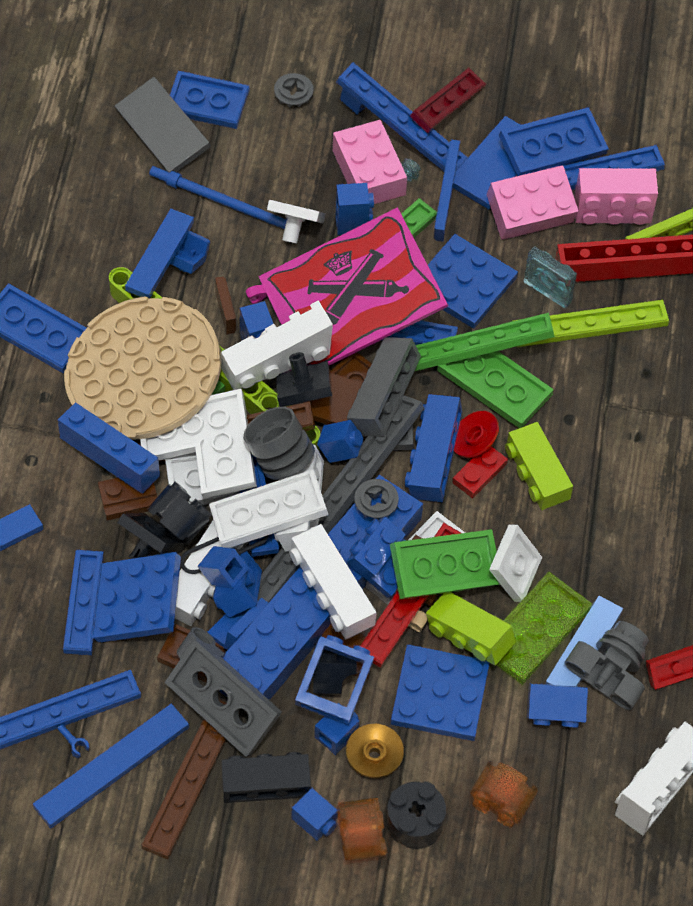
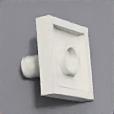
M269 200L267 210L284 214L287 217L282 240L296 244L302 221L310 220L324 224L326 215L319 211Z
M508 525L489 570L514 602H524L542 556L518 525Z

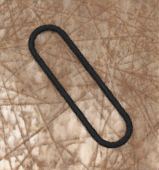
M269 535L264 536L259 542L237 551L240 555L262 545L267 541ZM219 537L184 552L181 556V568L189 574L201 573L200 569H188L184 565V559L187 555L219 541Z

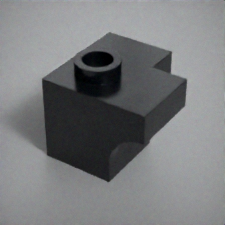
M324 649L313 676V693L342 694L344 679L350 675L357 674V661Z

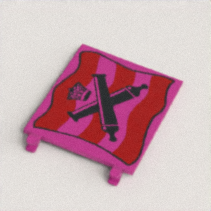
M398 207L258 276L262 285L252 286L246 290V294L252 304L259 303L268 295L281 325L290 321L289 316L299 311L300 315L311 310L310 305L319 300L333 324L330 355L320 361L307 363V366L328 362L331 365L448 307Z

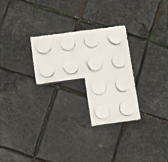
M242 389L211 395L200 411L183 425L159 436L140 439L141 446L157 456L159 460L196 452L201 494L204 499L257 487L252 452L243 439L248 421Z

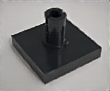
M302 352L289 356L292 370L276 376L277 399L280 407L332 396L329 363L324 362L307 366L304 353Z
M123 513L117 522L140 538L133 551L129 554L130 559L147 557L153 548L160 553L182 552L186 546L184 540L179 539L169 529L146 513Z

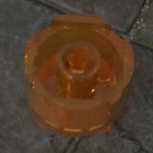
M488 761L471 789L470 794L474 799L472 805L477 810L483 813L491 811L498 815L497 819L502 824L513 827L515 823H520L537 795L538 789L534 784L530 788L526 784L528 778L514 768L500 762L495 767L493 766V761Z
M378 798L337 803L339 829L344 844L342 849L345 861L387 855L385 839L382 835V829H384L383 816L380 811Z

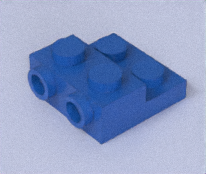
M383 517L379 520L375 518L365 528L366 536L363 540L359 539L351 547L349 552L352 555L346 563L384 596L389 598L398 588L390 544L406 541L404 539L406 534L388 518Z

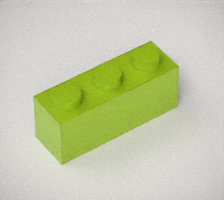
M535 422L509 432L505 450L508 457L514 459L520 479L526 481L532 501L534 503L537 502L540 509L544 510L570 500L573 485L539 423Z
M451 592L444 593L426 612L429 629L434 635L445 637L457 648H464L472 652L481 661L486 660L496 665L516 643L512 625Z

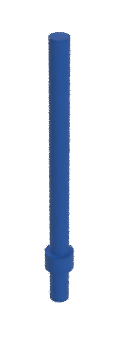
M152 166L150 169V176L165 181L168 186L176 189L178 187L285 230L287 219L182 178V174L177 172H167L155 166Z

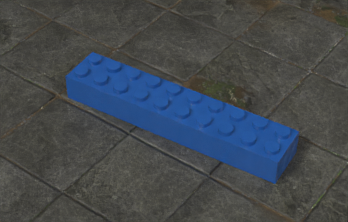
M378 475L376 479L389 482L397 490L399 496L396 511L392 512L388 519L406 534L404 536V539H406L422 519L423 503L381 475ZM382 493L375 499L371 497V506L381 503ZM355 503L328 533L345 563L352 555L349 550L359 539L363 540L367 534L365 528L374 519L369 516L364 517L363 513L357 510ZM346 563L363 590L367 580ZM301 566L223 657L228 664L268 700L274 696L314 648V643H318L320 636L322 637L324 631L331 624L330 613L327 609L323 610L319 605L316 597L317 592L314 587H309L303 577L304 571ZM220 690V691H219V692H221L223 695H225L226 697H228L225 691H223V690Z

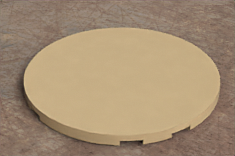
M140 297L116 304L87 324L88 328L79 338L75 339L71 346L67 367L64 371L65 388L72 405L76 402L131 440L146 439L165 434L183 425L206 404L219 379L222 362L221 349L212 326L198 310L173 298L148 299V297Z

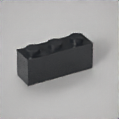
M290 752L285 754V756L260 754L255 758L231 756L228 759L221 760L224 803L302 798L311 789L308 754H301L299 752Z

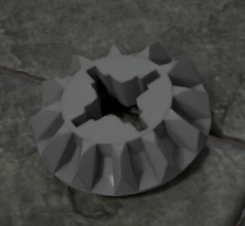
M297 73L286 74L276 81L274 94L279 99L280 104L286 103L289 108L291 105H297L300 108L302 103H308L309 99L313 96V84L304 75ZM296 86L297 92H295V95H291L290 91Z
M371 479L363 482L357 488L354 501L357 510H360L364 517L369 516L374 519L388 518L392 512L396 511L399 496L395 487L389 482L381 479ZM382 493L381 503L371 506V497L375 499Z

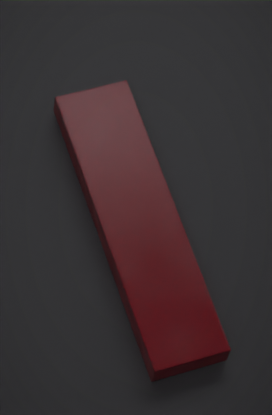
M467 68L416 108L410 117L429 133L479 93L486 83L470 68Z

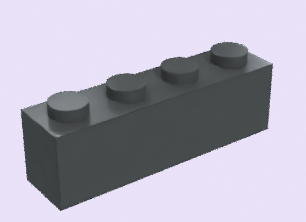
M384 338L380 348L377 350L374 361L367 371V376L358 390L357 397L347 416V420H352L356 428L362 433V436L385 437L421 357L412 338Z

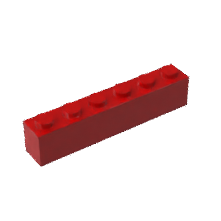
M693 235L558 244L554 261L558 283L693 273Z

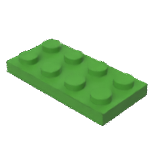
M499 351L438 365L437 369L438 372L518 428H522L553 395L554 391L553 388Z
M492 529L400 541L390 544L400 599L500 585L489 570L497 553Z

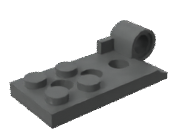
M193 627L177 649L180 661L164 683L246 757L251 756L282 711L223 659L225 654L215 646V639L208 632L201 628ZM199 671L204 672L207 676V684L205 686L201 685L198 681ZM220 690L225 691L228 696L226 705L222 704L218 699V692ZM241 708L245 709L249 715L247 723H243L239 719L238 713Z

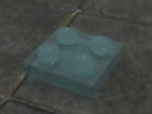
M534 246L528 253L524 283L566 309L572 301L577 273L570 266L552 258L548 252L541 251Z

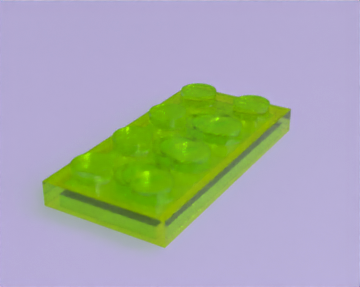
M548 572L503 620L512 625L516 643L496 665L523 685L590 611L592 603L551 572Z

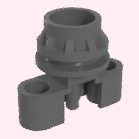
M619 621L613 629L607 630L603 637L597 641L596 647L598 650L585 642L578 641L564 664L571 672L618 706L626 710H632L644 692L645 686L627 671L637 672L639 670L640 663L645 658V648L649 643V639L636 626L625 621Z

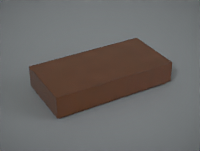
M224 276L216 277L215 293L226 335L232 334L236 331V316L226 278Z

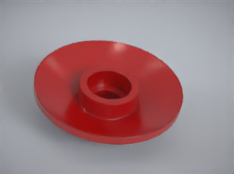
M476 411L460 421L454 449L455 453L464 458H472L484 453L497 438L499 432L497 418L488 411Z

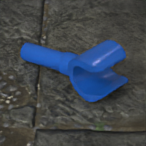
M63 724L58 727V730L72 746L71 753L75 758H80V753L75 749L76 746L81 745L86 751H89V744L85 739L73 736Z

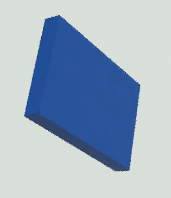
M178 71L170 96L189 119L237 129L249 95L250 86Z

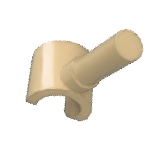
M419 610L409 627L416 632H420L427 622L426 614Z

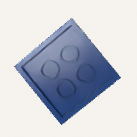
M456 234L451 237L428 264L448 304V307L442 310L473 329L518 276V271Z
M177 552L102 563L93 638L100 643L173 632L181 556Z
M407 645L390 725L474 741L490 662L486 660L481 661L478 658Z

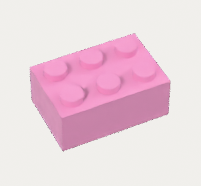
M381 120L333 133V153L347 184L367 183L368 192L373 193L374 204L406 195L407 175Z
M563 166L492 182L486 194L501 240L573 223L579 212Z
M579 168L574 195L579 211L575 218L576 223H635L638 225L651 223L658 196L656 169Z

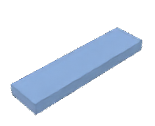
M598 596L548 677L546 684L578 686L582 679L565 666V660L578 641L585 642L598 650L596 647L597 641L603 637L607 630L613 629L622 614L623 608Z

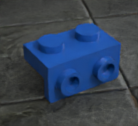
M189 231L170 264L183 272L192 274L205 263L210 240Z

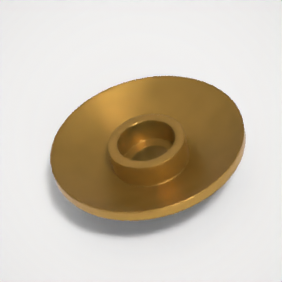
M367 724L361 726L348 739L346 746L348 762L356 772L365 777L381 778L388 776L399 767L403 759L404 748L401 738L394 730L385 725ZM371 752H377L380 756L378 758H372L369 754Z

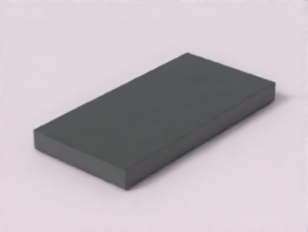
M155 77L115 105L116 110L167 172L179 171L211 147L208 140Z

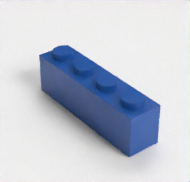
M428 394L427 403L423 404L425 409L421 412L422 425L416 429L415 440L418 443L416 449L411 451L410 464L412 469L411 472L406 473L405 487L409 488L410 495L418 500L443 502L463 411L460 397Z
M76 402L58 419L60 439L143 494L160 476L159 459L157 456Z

